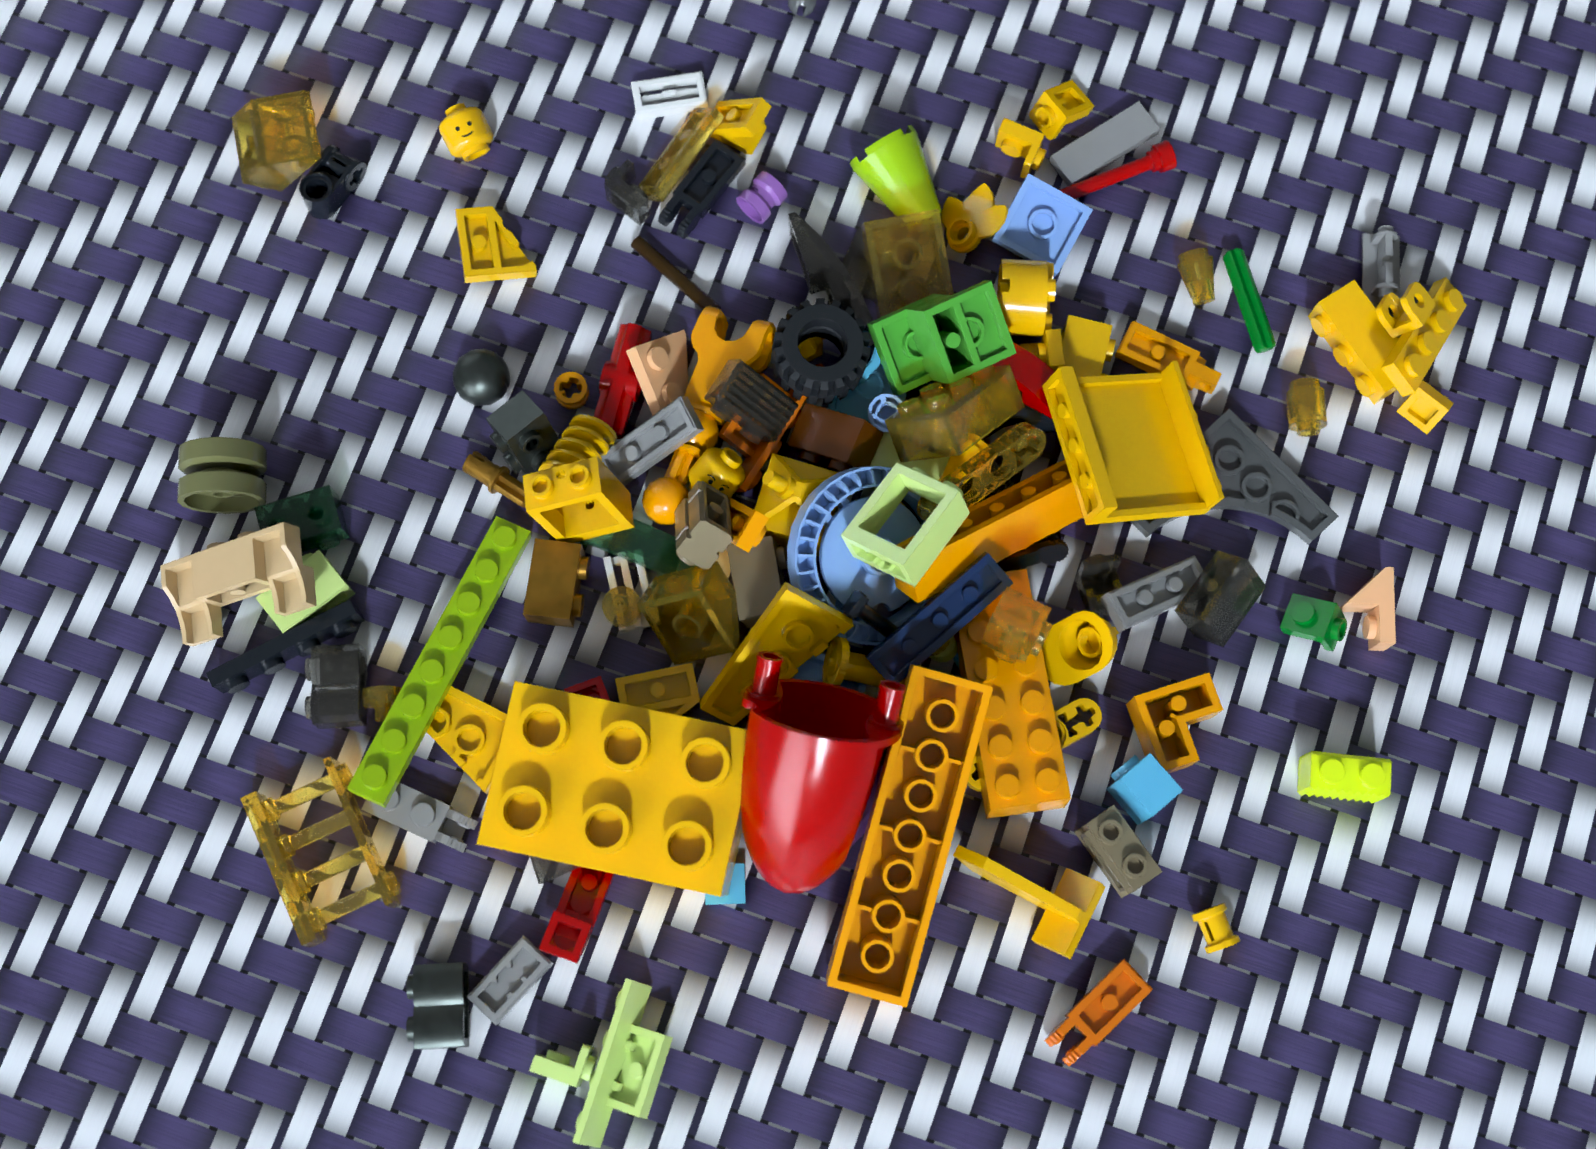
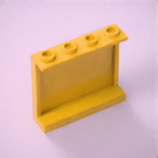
M1172 361L1161 373L1076 377L1073 366L1059 367L1042 385L1086 525L1202 515L1225 498L1178 361Z

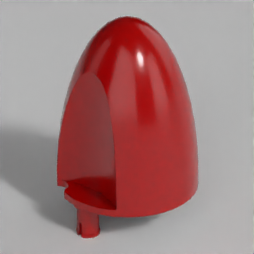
M760 651L757 654L753 684L745 690L742 699V706L751 709L742 768V832L751 860L764 880L772 887L784 893L800 894L821 885L845 862L865 811L884 747L893 745L902 736L904 723L899 719L906 686L891 680L880 681L878 698L875 699L864 693L829 683L800 679H779L784 657L778 653Z

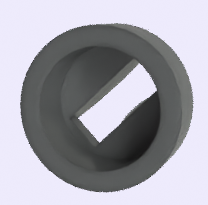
M788 0V7L794 15L797 14L798 6L804 7L803 17H806L814 11L817 0Z

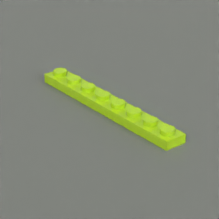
M498 516L495 517L347 787L349 792L386 808L532 537L531 531Z

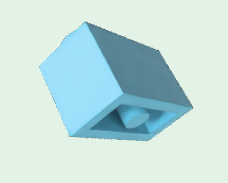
M1151 753L1141 760L1136 755L1127 760L1110 775L1115 782L1107 788V791L1137 825L1153 817L1183 791Z

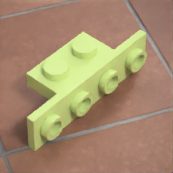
M625 979L623 988L616 997V1009L610 1028L603 1037V1049L597 1068L590 1077V1089L584 1108L576 1120V1132L572 1142L601 1148L613 1108L639 1118H648L673 1037L640 1027L652 986Z

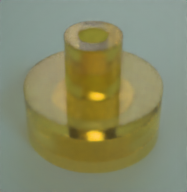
M618 586L606 593L602 602V610L606 619L612 625L622 628L629 627L640 618L642 603L639 595L633 589L626 586Z
M372 686L362 689L363 707L375 709L376 722L384 721L401 687Z

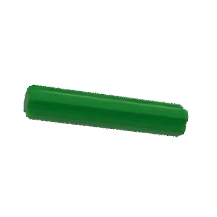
M1241 248L1229 250L1223 256V261L1253 348L1257 353L1270 351L1276 345V341L1244 250Z

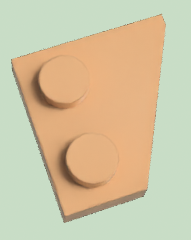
M685 330L626 350L652 416L678 397L685 396L689 384Z

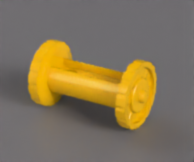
M837 636L831 641L826 651L822 669V680L824 683L840 686L843 680H849L879 687L880 681L885 679L865 657L866 655L850 652L849 642L846 638ZM904 678L900 683L905 685L906 678Z

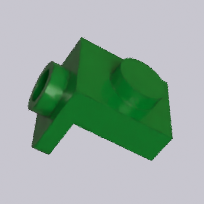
M1293 593L1280 629L1284 634L1320 642L1325 650L1333 652L1337 641H1342L1345 636L1347 620L1337 603Z

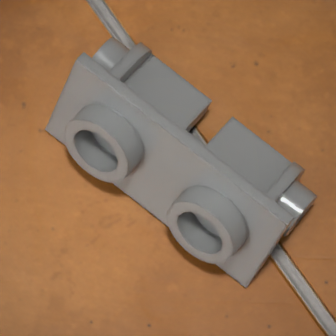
M1391 225L1380 226L1376 234H1362V291L1372 304H1379L1383 296L1390 292L1400 298V236L1397 235L1394 227Z

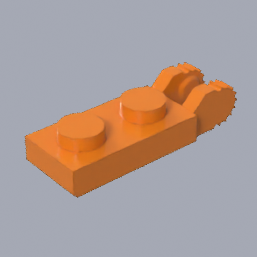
M1121 959L1065 1015L1066 1019L1044 1041L1052 1047L1062 1041L1074 1026L1080 1031L1084 1038L1076 1045H1073L1062 1059L1069 1067L1092 1045L1097 1046L1153 989L1125 959Z

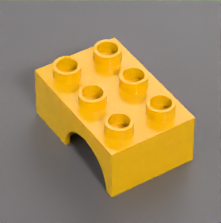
M515 681L477 844L714 896H727L742 834L741 782L747 730Z

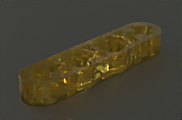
M1021 422L940 482L950 481L961 489L963 483L968 478L973 477L971 489L963 495V499L969 508L1037 459L1045 449L1046 435L1042 430L1030 423ZM1002 455L1003 461L1001 466L996 471L991 472L993 461ZM921 497L917 505L919 517L926 521L938 504Z

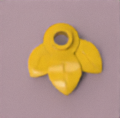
M986 183L981 184L964 202L954 197H948L945 201L941 219L947 228L948 244L958 253H968L975 249L981 239L991 237L998 232L1007 218L1008 208L1005 205H995L993 192Z

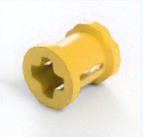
M1225 903L1191 915L1193 921L1199 923L1207 942L1205 950L1207 954L1227 948L1241 941L1239 936L1234 935L1225 915V910L1227 909Z

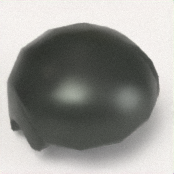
M487 349L470 350L458 359L453 370V384L463 400L475 406H488L503 398L510 385V374L506 362L496 352Z

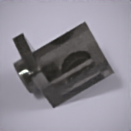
M1096 554L1082 560L1075 579L1086 611L1095 612L1100 617L1109 616L1100 598L1106 593L1122 587L1117 575V570L1121 563L1118 554L1106 556Z

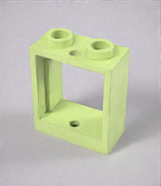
M896 462L841 534V537L853 557L915 587L970 512L963 499L964 494L957 485L946 480L942 483L931 478L924 470L918 467L910 469ZM910 491L938 505L907 547L903 549L876 536V534Z

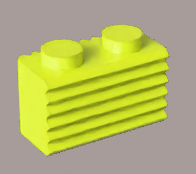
M1310 751L1299 758L1297 792L1300 796L1307 794L1308 797L1315 795L1316 798L1323 796L1324 799L1327 797L1332 799L1338 797L1340 800L1346 798L1347 801L1354 799L1355 802L1362 800L1363 803L1370 801L1372 804L1391 795L1392 762L1391 759Z

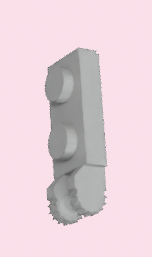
M400 782L386 808L366 799L361 809L436 844L438 841L462 853L467 846L463 840L441 833L447 819L457 822V825L472 830H475L478 824L476 820L452 810V806Z

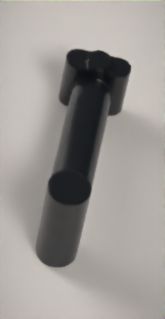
M854 590L841 608L844 611L843 614L855 620L859 617L887 638L898 627L867 604L869 599L866 598L867 596L864 593Z

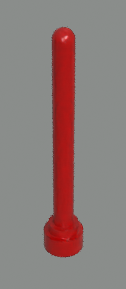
M1162 141L1152 145L1151 150L1147 151L1146 156L1062 188L1060 191L1077 199L1149 170L1164 173L1177 166L1174 149L1169 141Z

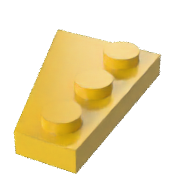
M451 686L427 733L486 794L489 792L507 714Z

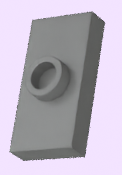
M523 935L469 993L467 998L495 1025H498L554 963Z

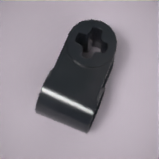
M336 145L327 146L319 156L318 161L299 184V191L309 213L318 219L333 217L352 191L362 182L366 173V164L361 160L354 161L345 156ZM320 193H326L322 198L313 199Z

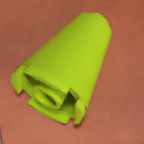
M908 125L906 134L900 128L864 149L867 157L861 162L857 156L852 159L850 165L853 171L909 231L917 229L922 234L939 223L936 217L942 211L917 131L913 125Z

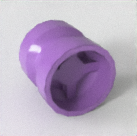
M762 171L753 180L751 189L743 190L736 198V202L749 218L759 224H763L771 216L770 208L781 205L788 197V194L775 177Z

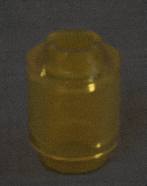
M1301 378L1290 382L1289 390L1286 392L1289 429L1296 431L1297 435L1302 437L1319 434L1320 429L1325 428L1328 424L1325 389L1320 387V380L1316 378Z

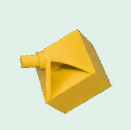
M772 453L768 469L762 478L763 484L754 509L769 518L765 525L767 529L764 537L772 536L778 545L787 547L791 526L799 508L815 488L838 472ZM838 506L830 513L832 516L838 512ZM824 525L819 534L818 544L816 548V556L818 557L821 539L826 529Z

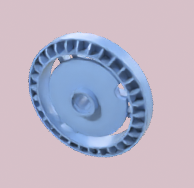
M853 467L838 472L826 479L809 494L794 519L787 545V567L791 585L842 613L844 611L841 608L854 590L864 593L867 596L866 598L869 599L867 604L872 608L882 603L887 607L888 611L899 608L910 599L909 596L896 587L893 576L853 557L841 537V534L870 498L864 497L850 502L846 497L869 487H878L892 469L891 467ZM910 491L903 499L913 509L921 525L925 523L938 505ZM900 503L876 536L896 545L916 535L922 526L914 514ZM838 506L840 510L832 516L830 513ZM823 525L826 529L820 543V570L828 590L837 600L835 606L823 591L816 566V548ZM911 599L900 611L887 619L899 627L930 599L920 603ZM859 617L856 620L853 618L854 626L845 634L840 632L837 635L838 637L846 638L849 642L866 645H879L886 639V637Z

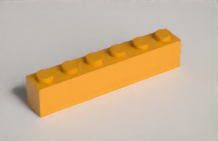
M1064 459L969 507L970 514L917 585L914 587L894 577L895 585L915 602L920 603L932 598L984 552L989 553L995 562L998 563L1000 560L1026 549L1031 544L1084 518L1066 460ZM914 536L896 545L905 549Z

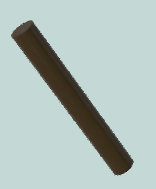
M641 235L633 240L631 247L702 310L707 306L721 309L717 302Z

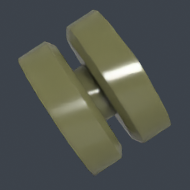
M228 437L198 438L188 440L180 445L178 450V469L186 474L179 478L177 489V502L182 507L206 513L233 514L256 511L265 506L267 484L259 476L265 474L267 470V450L262 445L249 440Z

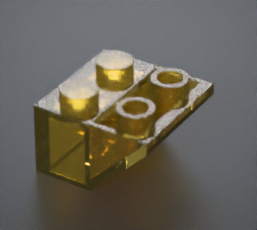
M301 90L252 99L232 116L243 184L282 191L321 158V146L318 142L315 126V112L312 108L309 91Z

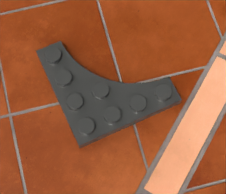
M1230 409L1202 433L1209 447L1210 457L1217 477L1221 482L1225 497L1210 510L1229 509L1260 515L1286 527L1308 545L1339 517ZM1179 517L1130 522L1147 538L1158 528Z

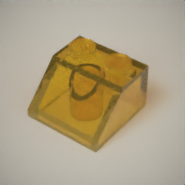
M715 561L709 570H703L695 566L656 576L637 603V606L674 665L735 652L740 646L736 591L718 561Z

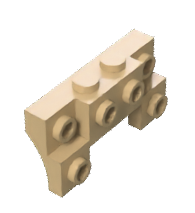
M281 522L259 531L242 532L237 535L236 539L228 542L211 543L207 545L205 550L160 565L162 589L169 597L176 611L182 633V644L196 646L223 637L221 607L270 590L276 614L287 616L317 606L314 570L312 567L303 565L300 527L286 522Z

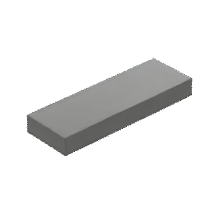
M1138 101L1052 154L1049 162L1066 185L1070 186L1089 178L1158 135L1160 128Z
M680 396L610 446L607 455L601 456L602 462L624 486L704 430L688 397Z
M1194 555L1103 595L1100 600L1117 631L1121 632L1207 594L1214 588Z

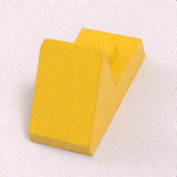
M762 97L718 101L701 131L709 137L751 155L766 131L765 117L771 106Z

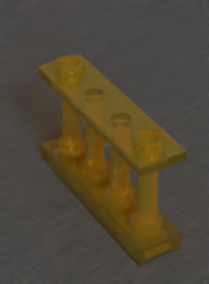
M331 756L323 759L328 775L273 800L271 797L267 799L265 795L254 791L240 798L301 946L311 948L327 941L322 930L327 928L328 923L382 898L387 907L395 908L401 905L397 898V895L402 892L399 882L392 871L386 872L354 795L347 788L353 778L352 773L346 763L340 764L339 761ZM336 790L343 806V811L290 836L287 833L282 835L277 824V820L281 819V814L329 791ZM351 825L359 847L309 871H297L292 859L296 855V850ZM365 861L367 862L375 881L374 884L321 909L317 906L312 907L307 893L312 891V886Z

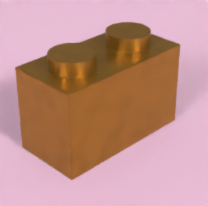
M535 538L523 615L527 622L574 628L575 617H581L584 608V594H579L581 579H588L590 569V557L585 556L582 544Z

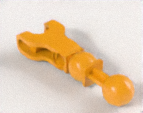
M707 306L700 313L691 333L693 348L698 354V361L685 396L688 397L704 430L673 452L674 455L665 476L650 482L644 490L642 504L650 520L660 525L675 524V510L684 498H688L689 492L685 485L689 478V470L707 448H713L718 442V425L723 426L724 420L731 411L742 383L748 378L760 374L767 368L770 362L776 332L774 323L765 320H755L743 337L735 341H725L728 321L722 310Z

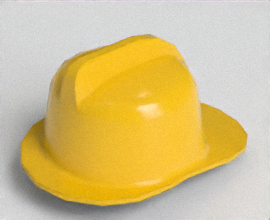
M1086 610L1076 612L1050 626L1040 636L1048 680L1057 685L1067 686L1078 683L1101 671L1109 664L1116 653L1118 643L1116 635L1120 632L1095 612Z

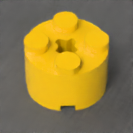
M1001 259L997 298L1010 335L1042 337L1045 330L1052 329L1050 302L1055 301L1056 279H1053L1054 263L1039 260Z

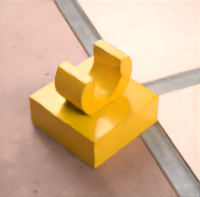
M1423 380L1416 392L1410 394L1396 412L1425 434H1428L1454 403Z

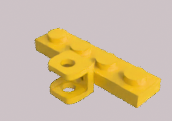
M1447 277L1435 281L1428 292L1418 282L1409 284L1401 298L1390 292L1383 296L1375 309L1379 321L1391 338L1400 336L1381 369L1402 397L1416 392L1467 306L1462 294L1453 287ZM1414 296L1418 300V303H1415ZM1389 308L1393 312V317L1389 313Z

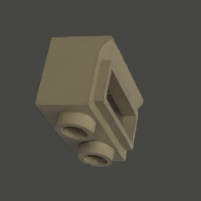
M1112 805L1074 832L1121 898L1135 892L1163 872L1115 805Z

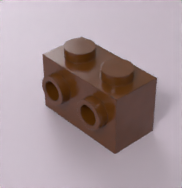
M805 403L788 441V445L800 452L798 458L803 462L818 467L821 462L829 464L828 468L832 471L841 472L853 467L870 466L884 433L865 419Z

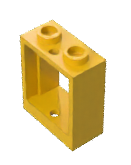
M598 456L522 475L526 512L557 541L575 543L635 528L630 492ZM565 472V477L558 479L559 474Z

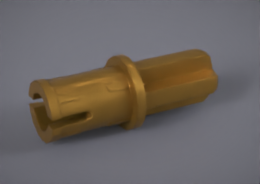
M474 451L473 455L470 454L466 458L462 467L463 472L482 482L488 487L490 493L495 494L499 492L517 505L526 508L523 483L509 475L510 470L508 467H500L494 464L478 451Z

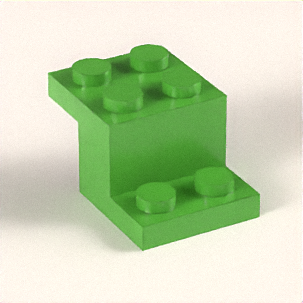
M984 280L953 295L933 293L867 323L892 393L897 396L931 380L952 384L1016 354L992 281Z

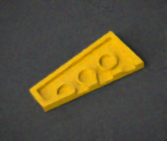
M785 582L701 698L700 709L732 726L736 725L751 711V709L742 706V699L745 690L753 684L758 652L769 651L782 655L784 660L781 664L779 679H791L798 673V667L813 655L817 657L828 648V642L840 632L845 634L854 626L852 618L850 619L842 612Z

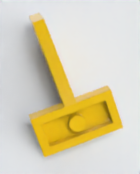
M958 845L953 856L972 872L1045 910L1031 940L1071 960L1106 887L1097 880L1066 868L1053 894L992 859Z

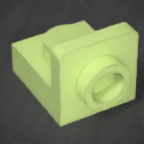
M583 1044L576 1064L572 1066L569 1065L570 1056L548 1049L546 1056L541 1054L534 1056L529 1071L573 1087H580L582 1080L590 1081L598 1057L592 1056L594 1046Z

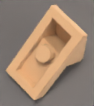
M1394 567L1382 569L1340 607L1342 612L1367 613L1363 620L1362 632L1363 637L1368 639V650L1385 651L1396 644Z

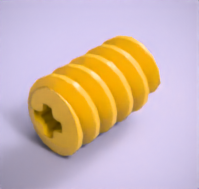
M584 414L576 415L570 421L569 427L562 433V438L557 440L554 450L549 452L546 461L541 464L538 471L598 456L602 461L601 456L607 455L610 450L609 445L614 444L617 435L607 423L596 417ZM565 472L560 473L558 479H563Z

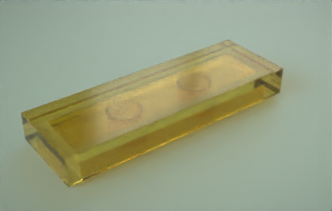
M694 108L636 188L635 192L643 200L664 202L724 119V116L717 108Z

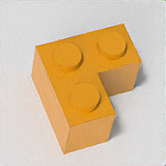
M1210 673L1136 695L1126 704L1144 755L1146 756L1151 753L1168 773L1190 767L1200 760L1188 725L1213 718L1223 710Z

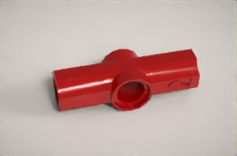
M633 323L620 324L610 361H606L602 369L599 382L600 397L594 413V417L604 421L615 431L617 439L624 437L633 402L638 401L642 390L626 350L649 342L652 338L651 331Z

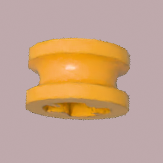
M566 372L557 377L554 383V392L558 403L562 407L578 409L586 404L589 398V389L585 378L581 374ZM572 383H576L578 391L581 392L573 393L571 398H567L563 388H570Z

